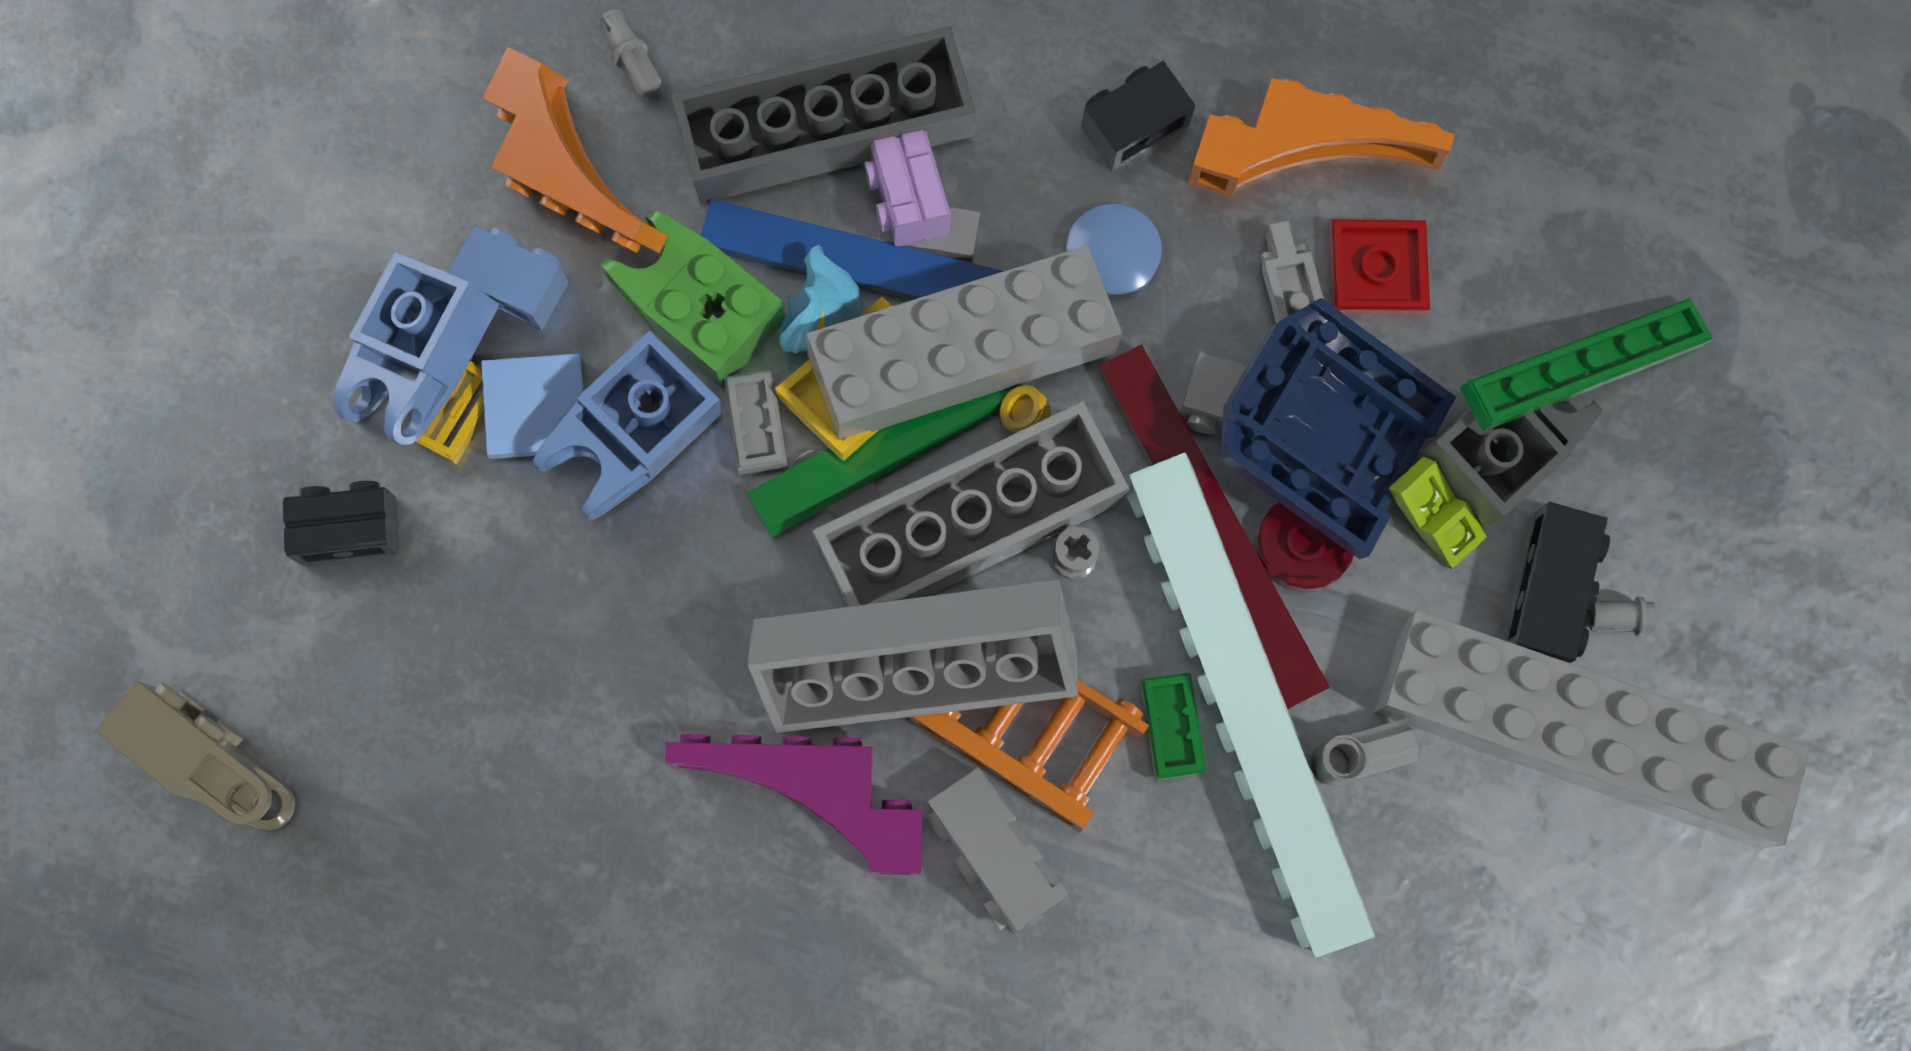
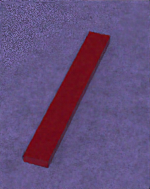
M1141 344L1100 364L1098 371L1148 464L1152 466L1182 453H1186L1190 459L1287 709L1289 710L1328 690L1330 686L1143 345Z

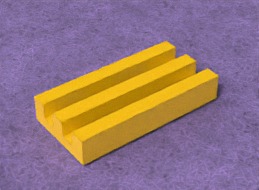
M471 361L469 362L455 390L420 439L414 442L421 447L429 449L432 453L446 458L455 465L485 418L484 395L482 392L449 448L446 446L483 385L481 366ZM467 373L473 374V378L460 399L456 402L436 439L429 438Z

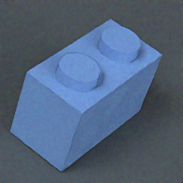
M474 225L448 273L469 281L499 304L498 311L542 331L569 283L560 266L561 261L543 249L535 248L531 252L518 246L519 242L513 236L500 229L493 228L491 232H488Z

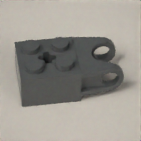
M1595 401L1574 413H1564L1552 406H1548L1482 432L1469 407L1417 454L1416 459L1419 461L1424 456L1437 462L1454 496L1469 503L1483 529L1505 517L1572 455V450L1598 419L1602 408Z

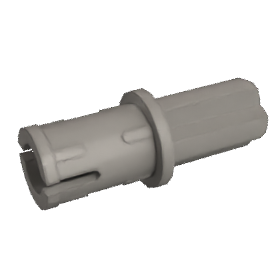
M612 9L602 14L609 26H606L603 19L600 18L597 20L596 25L613 52L612 59L614 64L624 69L638 95L648 97L659 92L661 89V78L647 56V44L642 39L636 37L624 12L620 9Z

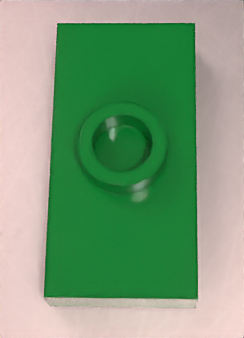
M1191 672L1141 679L1139 683L1145 721L1149 725L1147 734L1155 781L1206 774L1207 769Z

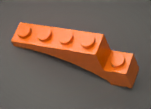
M507 47L482 99L499 108L496 114L497 118L511 125L491 168L508 176L505 186L529 198L532 197L535 190L542 193L543 196L539 202L540 204L564 216L567 215L570 208L579 212L575 222L599 234H602L605 226L614 230L615 232L611 240L636 253H638L641 245H644L660 254L668 235L644 222L626 207L603 182L587 157L575 130L566 99L565 87L568 79L543 63Z
M1271 78L1255 128L1245 125L1241 119L1234 116L1223 115L1218 117L1212 114L1209 115L1188 184L1233 197L1236 188L1275 171L1309 162L1341 158L1383 159L1407 162L1439 170L1451 150L1455 134L1443 131L1440 126L1431 122L1422 121L1417 123L1398 117L1393 111L1386 108H1368L1352 103L1349 98L1341 94L1330 93L1326 95L1307 89L1305 85L1295 80L1285 79L1281 81Z

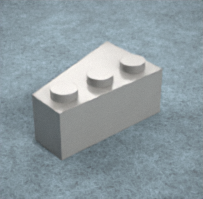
M979 767L927 801L932 813L925 820L941 843L948 839L952 841L961 855L954 860V863L970 887L977 882L981 884L990 898L983 906L999 930L1008 925L1014 934L1071 895L1062 882L1057 883L1042 861L1043 856L1034 843L1029 842L1015 821V816Z

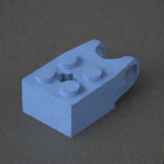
M395 251L348 337L354 341V344L335 388L333 402L336 413L348 421H362L375 411L384 399L389 397L385 410L384 430L386 436L400 445H409L420 439L455 390L499 304L469 281ZM362 387L357 404L350 409L349 401L351 395L357 388ZM412 410L411 423L406 430L401 432V424L409 411Z
M649 330L577 397L578 401L538 449L533 459V465L538 470L546 472L554 466L577 456H585L597 461L601 465L600 479L593 487L589 498L581 507L583 515L587 519H596L650 482L721 415L720 399ZM646 400H649L652 405L656 400L660 401L659 409L653 413H644L641 404Z

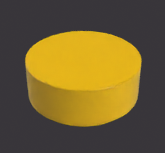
M1022 385L1012 389L1004 397L1000 406L1001 422L1014 434L1051 416V405L1048 398L1035 387L1029 385Z

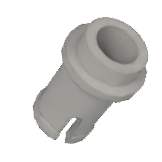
M1636 597L1634 601L1597 600L1594 607L1588 610V626L1592 632L1597 630L1634 631L1636 636H1644L1645 632H1653L1656 627L1657 612L1655 603L1646 602L1644 597Z

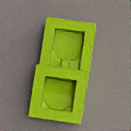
M1423 456L1388 488L1412 526L1446 567L1453 569L1487 538L1469 503L1454 496L1436 461Z

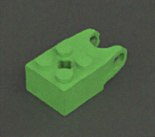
M655 209L651 210L644 217L647 223L668 235L659 260L647 268L635 269L606 258L599 267L614 288L649 325L655 334L723 389L725 387L724 377L735 376L780 327L781 322L786 317L782 300L709 240L668 215ZM715 311H723L724 315L718 319L714 315H712L710 319H708L707 317L709 314Z

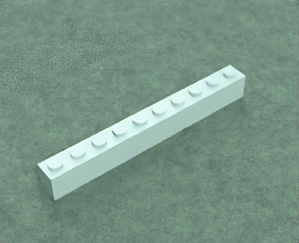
M1182 453L1129 474L1134 488L1129 489L1127 493L1128 500L1136 518L1145 515L1152 534L1144 536L1146 547L1154 565L1160 562L1164 564L1169 580L1161 583L1171 610L1174 611L1180 608L1186 621L1187 627L1179 630L1190 658L1199 655L1206 673L1198 677L1201 690L1207 704L1211 705L1217 702L1224 722L1216 724L1218 734L1226 753L1235 750L1242 770L1234 772L1244 800L1254 799L1261 818L1254 820L1253 824L1263 849L1266 850L1273 847L1280 867L1273 869L1272 873L1282 899L1292 897L1299 916L1291 919V923L1301 948L1304 949L1311 946L1313 954L1317 958L1374 938L1375 931L1190 459L1186 453Z

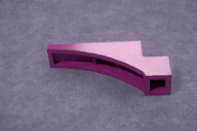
M681 734L680 743L666 742L665 763L671 768L708 771L740 778L773 790L806 807L834 827L867 859L870 874L921 875L922 810H912V801L882 800V809H872L874 751L872 747L863 746L862 738L835 737L833 738L832 746L812 745L811 737L783 736L782 745L761 744V736L732 735L731 744L711 743L710 735Z

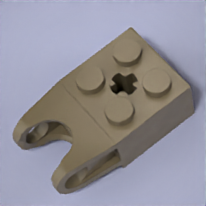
M137 681L95 730L97 734L175 796L203 802L223 819L233 824L251 825L261 830H275L285 825L294 813L296 802L291 789L239 745L244 739L240 733L221 720H218L216 723L201 714L206 707L184 690L177 692L163 682L156 688ZM271 790H274L281 797V810L274 818L263 820L262 817L271 807Z

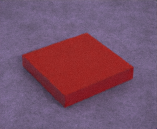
M1331 219L1328 225L1331 305L1344 315L1427 316L1431 309L1426 220Z

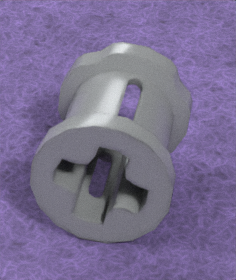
M1073 526L1065 529L1059 535L1053 551L1054 567L1057 572L1067 579L1084 578L1089 575L1100 554V544L1097 536L1085 527ZM1078 545L1084 547L1085 553L1083 558L1078 557L1074 562L1068 560L1067 554L1069 549L1074 550Z

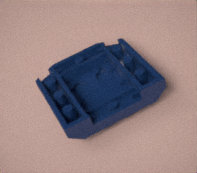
M1319 298L1274 324L1267 331L1224 404L1220 461L1360 560L1370 556L1391 517L1386 510L1394 497L1388 488L1409 470L1424 441L1436 435L1456 396L1327 301Z

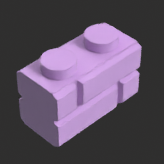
M919 130L902 134L899 138L892 136L873 141L870 144L871 160L864 162V170L869 189H879L882 203L876 204V213L881 231H891L894 245L897 247L918 243L922 239L927 241L947 236L951 229V213L927 132Z

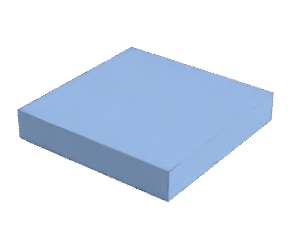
M580 353L481 361L486 445L489 459L535 456L546 438L578 401L577 397L584 391L582 357Z

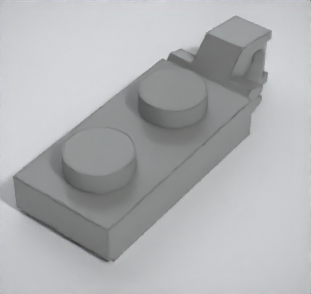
M1288 221L1269 224V229L1265 232L1268 252H1263L1261 255V268L1276 323L1319 298L1324 299L1311 251H1306L1304 244L1294 245Z

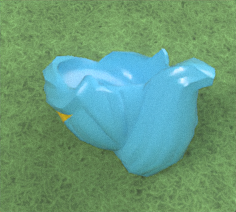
M820 245L811 248L803 260L807 266V280L797 296H787L788 314L781 322L778 331L780 335L779 343L784 352L796 354L800 351H807V333L857 318L862 314L863 304L857 284L848 272L824 255Z

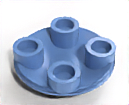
M1105 204L1088 210L1074 223L1067 239V251L1088 245L1107 294L1111 295L1126 294L1145 288L1156 273L1162 256L1161 239L1152 221L1139 210L1122 204Z

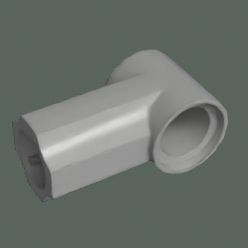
M1401 719L1349 735L1337 736L1318 745L1313 751L1310 760L1311 770L1315 777L1323 784L1338 786L1355 779L1419 761V745L1414 730L1409 726L1406 719ZM1333 748L1341 750L1348 758L1349 766L1345 774L1337 772L1330 764L1329 755Z

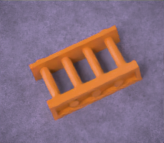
M1079 679L1078 696L1062 699L1027 755L1021 754L1017 760L1000 750L1004 743L1000 739L1024 703L997 706L984 728L978 726L975 732L958 722L961 716L958 711L911 717V722L1079 833L1084 829L1094 813L1093 810L1085 806L1089 801L1086 794L1123 736L1128 732L1135 738L1140 739L1149 727L1147 723L1141 720L1144 713L1139 708L1122 698H1118L1114 703ZM1083 704L1108 719L1109 722L1070 783L1063 782L1059 789L1043 778L1046 772L1043 766Z

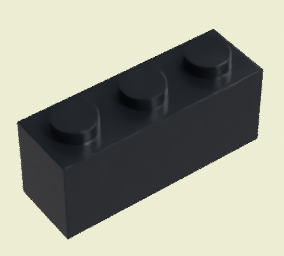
M1550 501L1535 512L1505 641L1567 663H1572L1576 661L1577 657L1580 658L1583 655L1589 639V630L1583 628L1587 610H1591L1594 607L1600 588L1599 582L1594 581L1598 563L1601 564L1604 561L1610 545V536L1604 534L1608 520L1607 517Z

